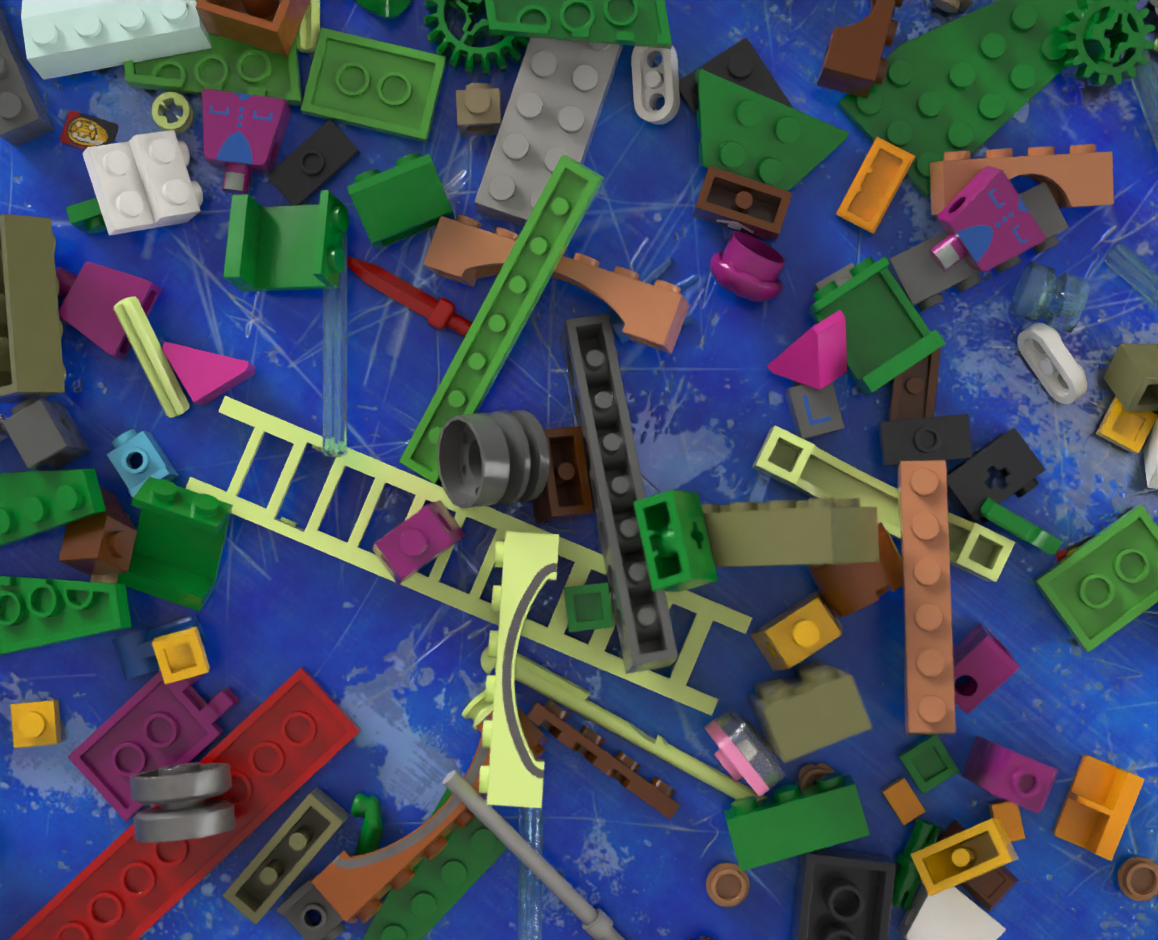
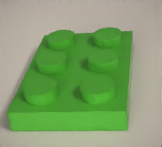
M321 27L300 110L305 115L326 120L331 119L334 122L428 143L447 65L446 56Z
M1137 505L1033 580L1036 587L1084 652L1094 649L1158 602V526L1143 505Z

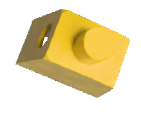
M817 590L750 633L772 670L776 671L795 666L842 635L843 626L838 618L834 617L821 592Z

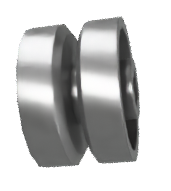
M228 763L177 764L134 774L129 777L132 800L147 805L161 804V806L142 810L133 817L135 840L138 842L152 843L187 840L223 833L236 827L234 804L223 799L205 800V798L221 795L232 787L231 770Z

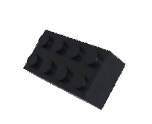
M829 848L801 854L799 857L791 940H888L896 863L888 855Z

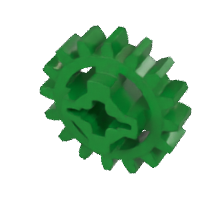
M1077 0L1079 9L1067 10L1065 13L1071 24L1059 27L1058 31L1067 36V42L1058 46L1059 51H1069L1070 57L1064 63L1065 67L1077 65L1079 68L1075 78L1081 80L1090 77V84L1092 86L1104 85L1105 82L1108 86L1121 84L1122 78L1130 79L1137 76L1134 66H1145L1149 62L1142 54L1143 50L1153 49L1155 46L1153 42L1146 40V34L1155 30V25H1145L1143 19L1150 12L1148 8L1136 10L1135 6L1138 0ZM1101 9L1100 13L1095 14L1094 22L1086 24L1089 18ZM1125 51V56L1118 62L1120 54Z

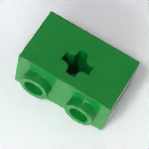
M669 490L633 502L653 591L681 592L718 581L698 493Z

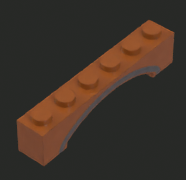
M517 706L527 743L535 758L539 759L546 751L542 745L548 739ZM493 711L476 726L482 734L473 761L464 776V779L478 793L481 766H489L490 748L482 747L484 720L492 721ZM479 793L484 799L487 798V793ZM452 794L432 817L407 836L384 848L363 855L355 856L351 852L343 851L311 883L345 922L356 923L360 920L362 923H365L381 909L383 904L379 900L391 888L397 892L412 880L416 874L412 868L424 857L429 861L432 860L448 845L449 842L445 837L457 826L461 830L466 828L477 817Z

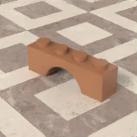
M1096 144L1069 146V154L1056 155L1054 146L1028 148V156L1013 157V149L986 150V158L971 159L970 151L944 152L943 161L929 163L931 215H938L986 166L1003 170L1009 180L1016 176H1022L1032 179L1039 184L1046 182L1059 208L1114 204L1113 152H1096Z

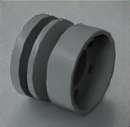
M525 410L502 411L490 415L478 413L450 417L442 427L438 440L437 463L441 483L451 502L462 509L497 504V502L508 504L537 499L544 491L549 476L550 457L548 442L539 421L533 414Z

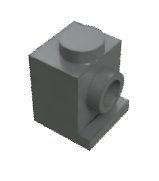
M315 872L289 895L276 910L281 916L284 915L305 940H335L346 927L341 922L343 918L311 883L318 876ZM310 909L318 910L322 916L321 922L313 923L307 916V911Z

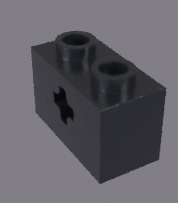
M1015 427L1004 430L972 454L973 458L963 460L946 473L947 497L964 519L971 522L980 519L984 524L990 520L980 513V508L987 497L999 504L1012 494L1020 498L1039 484L1035 477L1046 469ZM998 471L1001 475L996 480L998 486L988 487L985 484V481L990 477L988 472Z

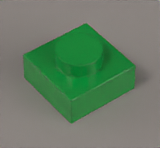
M97 197L66 207L70 223L79 230H86L88 234L107 230Z
M608 582L564 587L569 632L613 627Z
M928 735L897 755L921 794H925L960 772L938 735Z

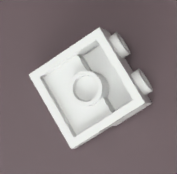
M174 130L134 135L128 142L92 146L82 153L109 236L186 223L200 212L199 206L203 202L202 189L197 181L190 180L186 168L190 160L189 150L184 141H177Z

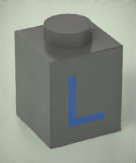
M793 381L794 387L788 388L784 392L796 436L806 440L845 428L833 382L819 390Z

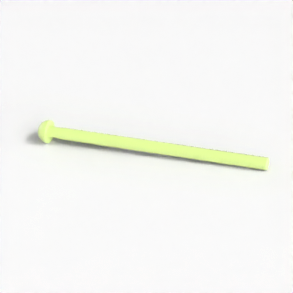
M488 646L482 652L480 661L483 670L490 675L492 669H496L497 658L488 657ZM517 653L515 665L516 681L736 800L755 796L757 801L768 798L764 795L759 797L750 787L738 781L736 782L726 774L668 744L662 736L657 734L655 739L645 734L630 722L586 699L591 692Z

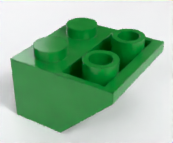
M420 153L406 155L395 162L396 167L381 173L379 169L363 172L354 178V184L346 186L367 235L376 250L436 227L441 216L452 220L455 219L430 154L421 156Z

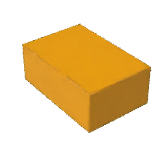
M900 777L880 790L903 825L926 812L904 777Z
M1007 800L988 803L991 818H1000L1010 842L1026 839L1017 804Z

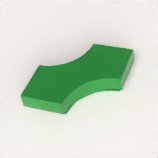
M987 497L980 508V513L988 520L1051 556L1052 554L1055 555L1063 543L1053 534Z

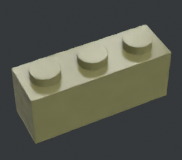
M317 786L222 896L256 925L350 814Z

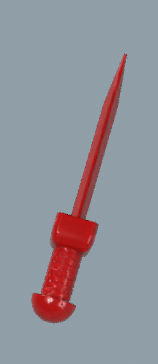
M348 256L345 257V265L367 285L427 318V323L430 327L438 331H445L449 328L465 338L472 322L457 314L456 308L451 301L444 297L439 301L378 265Z

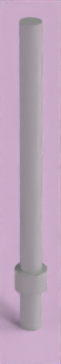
M456 770L451 771L444 778L442 783L583 922L582 928L594 940H625L612 927L613 920L600 908L594 909L491 805H487V801Z

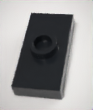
M329 119L267 175V178L293 206L304 205L354 160L360 152L332 120Z
M968 414L878 423L883 466L899 465L900 461H939L973 458Z

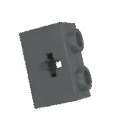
M31 398L13 407L11 410L13 415L2 421L27 468L42 471L58 470L90 452L87 443L66 406L42 399L37 401L36 398Z

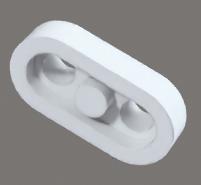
M673 45L671 49L635 46L631 56L634 108L642 119L656 125L665 124L675 117L680 106L676 50ZM661 54L662 62L658 67L654 68L653 61L656 56ZM660 97H664V106L656 110L657 100Z
M1037 322L1018 335L1017 343L1022 356L1053 399L1068 405L1086 393L1088 387L1086 373L1076 363L1063 344L1059 333L1054 328Z

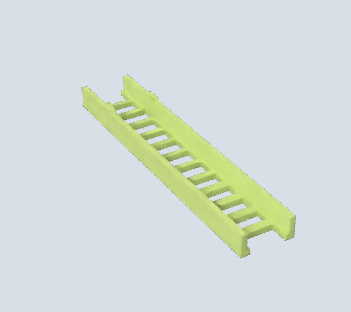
M227 396L224 397L218 412L254 427L230 486L226 492L190 477L185 488L199 494L212 495L220 501L233 505L231 513L393 582L395 580L376 554L359 548L385 484L388 483L415 495L405 521L421 510L426 500L431 502L441 500L447 509L456 512L454 519L461 529L467 517L497 529L471 592L468 594L440 582L455 544L437 557L429 577L416 572L400 585L499 626L500 613L491 612L492 603L480 599L495 564L496 541L505 540V531L552 534L488 506L462 509L451 502L441 486ZM265 432L294 444L267 508L238 497ZM310 443L312 444L311 448L326 454L329 451L337 456L307 527L304 530L297 527L296 522L281 517V520L276 517L307 444ZM346 466L375 478L348 543L319 531ZM559 537L558 555L575 562L565 587L585 585L591 569L607 576L602 554ZM564 589L548 627L526 618L521 636L712 716L718 699L686 684L712 622L716 621L746 634L752 617L687 590L665 592L668 610H670L673 603L696 613L669 678L651 670L626 674L623 658L605 651L616 625L611 594L610 603L613 627L594 629L588 644L564 634L568 626Z

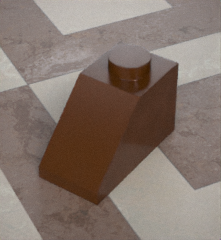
M100 486L106 511L67 524L58 561L88 575L128 573L137 530L116 495Z

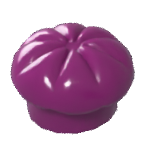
M734 231L725 250L715 253L711 257L710 270L714 279L725 290L734 292L736 296L753 302H764L777 297L782 291L783 284L778 277L786 261L778 251L760 239L740 231Z

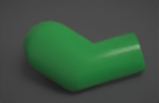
M358 793L355 795L351 814L354 817L364 818L355 849V856L378 850L384 831L381 802L373 794L369 797Z

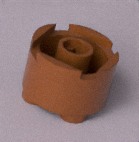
M882 522L878 523L879 562L807 564L812 578L835 618L837 616L849 615L880 600L879 596L887 592L889 587L894 592L903 586L902 556Z

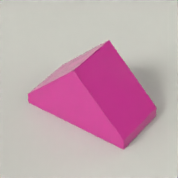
M841 310L810 328L770 362L767 367L771 373L819 390L847 372L846 320Z
M165 341L162 348L192 401L201 406L255 375L257 367L247 361Z

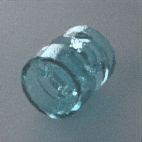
M1029 261L1024 267L1015 288L1010 313L1034 322L1043 317L1045 324L1049 327L1071 333L1078 324L1085 308L1090 290V281L1067 272L1058 277L1052 267ZM1053 294L1056 295L1055 300L1051 299Z

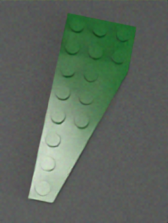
M1077 0L995 1L901 44L886 58L888 65L881 85H873L867 99L847 94L838 102L837 107L872 144L876 137H879L915 156L904 178L925 199L930 194L929 163L943 161L944 152L970 151L971 156L1065 68L1064 63L1070 57L1069 51H1059L1058 46L1067 42V36L1058 31L1059 27L1071 24L1065 13L1067 10L1079 9ZM1101 9L1096 11L1086 24L1094 22L1095 14L1100 13Z

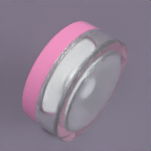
M731 706L704 727L720 748L714 755L736 782L743 777L759 797L786 777V774L781 769L778 758L764 738L747 719L736 713Z

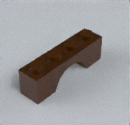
M870 0L871 13L856 24L834 28L825 51L817 86L867 99L873 85H881L883 82L888 60L881 58L884 45L891 46L896 33L898 21L891 19L893 8H900L903 0Z

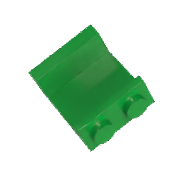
M321 190L320 202L317 205L262 207L248 194L232 195L223 278L242 292L338 289L339 274L343 272L345 267L342 242L343 232L347 230L349 224L346 206L329 190Z
M149 477L132 498L131 505L141 509L137 535L128 573H119L117 583H123L126 587L200 612L216 586L233 505L220 501L212 495L199 494L176 486L171 481Z

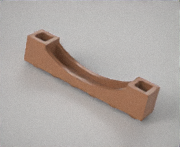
M457 215L456 220L441 216L422 265L436 275L474 287L477 279L499 274L519 235L496 227L494 233L480 229L482 225L480 222L463 215ZM575 253L573 259L562 256L551 278L575 285L604 301L625 322L622 332L631 341L672 354L690 306L683 295L680 294L681 288L662 280H656L654 285L639 281V274L623 267L616 266L614 272L599 268V261L583 254Z
M946 460L900 461L897 474L904 595L906 735L956 733Z

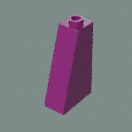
M976 736L961 776L997 797L1039 814L1045 807L1059 769Z

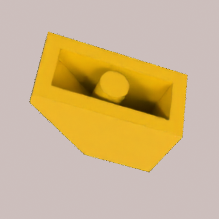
M991 818L910 854L929 896L1019 859L1000 818Z

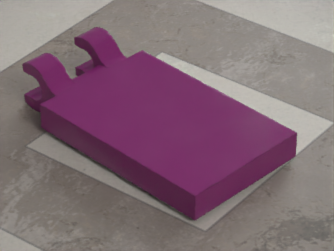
M160 670L78 746L68 758L126 822L145 805L131 799L129 777L165 766L191 763L224 732L216 721L240 701L229 687L219 692L207 703L192 686L205 674L165 684Z

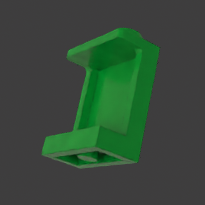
M870 256L849 270L853 278L838 287L836 282L832 281L812 295L816 302L808 309L816 324L839 310L844 314L846 320L847 370L865 396L871 394L946 344L938 331L935 329L931 332L889 271L888 265L890 262L886 256L876 263Z

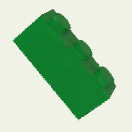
M833 772L818 777L816 779L817 784L803 789L798 784H792L776 789L773 792L774 796L757 801L755 796H750L732 802V808L723 811L740 870L745 871L870 835L856 784L850 774L842 776L841 772Z

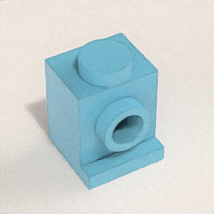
M131 429L112 441L115 449L108 453L107 456L127 485L128 492L132 498L149 477L172 481L179 476L150 432L141 431L137 434L135 429ZM135 453H140L143 457V463L139 468L134 469L130 464V458Z

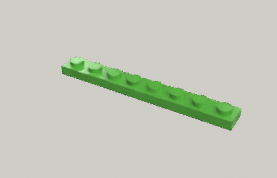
M567 155L561 156L400 458V463L434 484L441 481L437 463V449L442 427L450 417L478 413L605 177Z

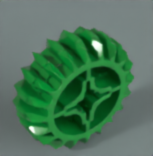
M425 0L426 10L432 13L423 18L425 27L433 29L427 34L430 44H439L436 49L437 55L447 57L451 54L449 60L451 68L456 69L465 61V72L467 75H472L476 65H481L483 75L488 77L491 73V64L497 63L500 72L507 71L505 61L507 57L516 64L521 62V54L517 47L527 50L530 41L528 37L490 34L488 20L483 18L479 23H475L474 14L482 16L486 11L485 0ZM451 7L457 10L458 16L466 21L462 28L463 36L460 41L451 34L447 27V17ZM489 37L501 41L489 47H476L482 39Z

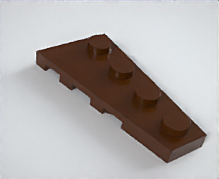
M550 699L547 700L545 705H542L537 700L526 714L529 720L538 726L541 725L546 728L560 742L575 752L582 754L591 764L611 778H615L622 786L668 819L672 818L680 807V804L672 799L676 790L657 776H654L652 781L649 782L636 773L641 766L639 763L621 750H619L615 757L601 747L605 741L603 737L585 724L580 731L565 721L570 714Z

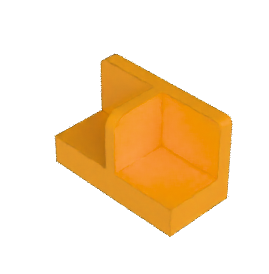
M1084 755L1052 833L1061 839L1087 849L1095 855L1112 861L1145 779L1091 756Z

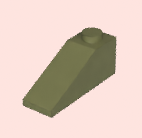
M1120 344L1103 377L1127 412L1158 411V344Z

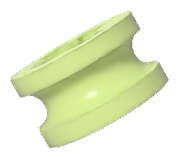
M169 91L162 93L152 104L151 113L153 120L164 131L174 130L175 134L184 133L193 123L194 111L192 106L184 96L177 92ZM175 103L180 110H183L182 117L176 115L178 121L171 123L166 116H163L164 109L170 111L167 106Z
M486 690L475 697L462 712V716L465 719L471 718L474 721L472 727L476 731H479L476 726L493 711L494 703L485 702Z

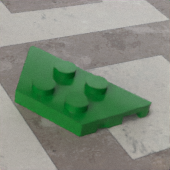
M697 68L695 72V83H698L699 109L696 111L697 127L700 130V142L698 144L700 166L705 168L712 166L789 191L842 144L849 135V132L708 71Z

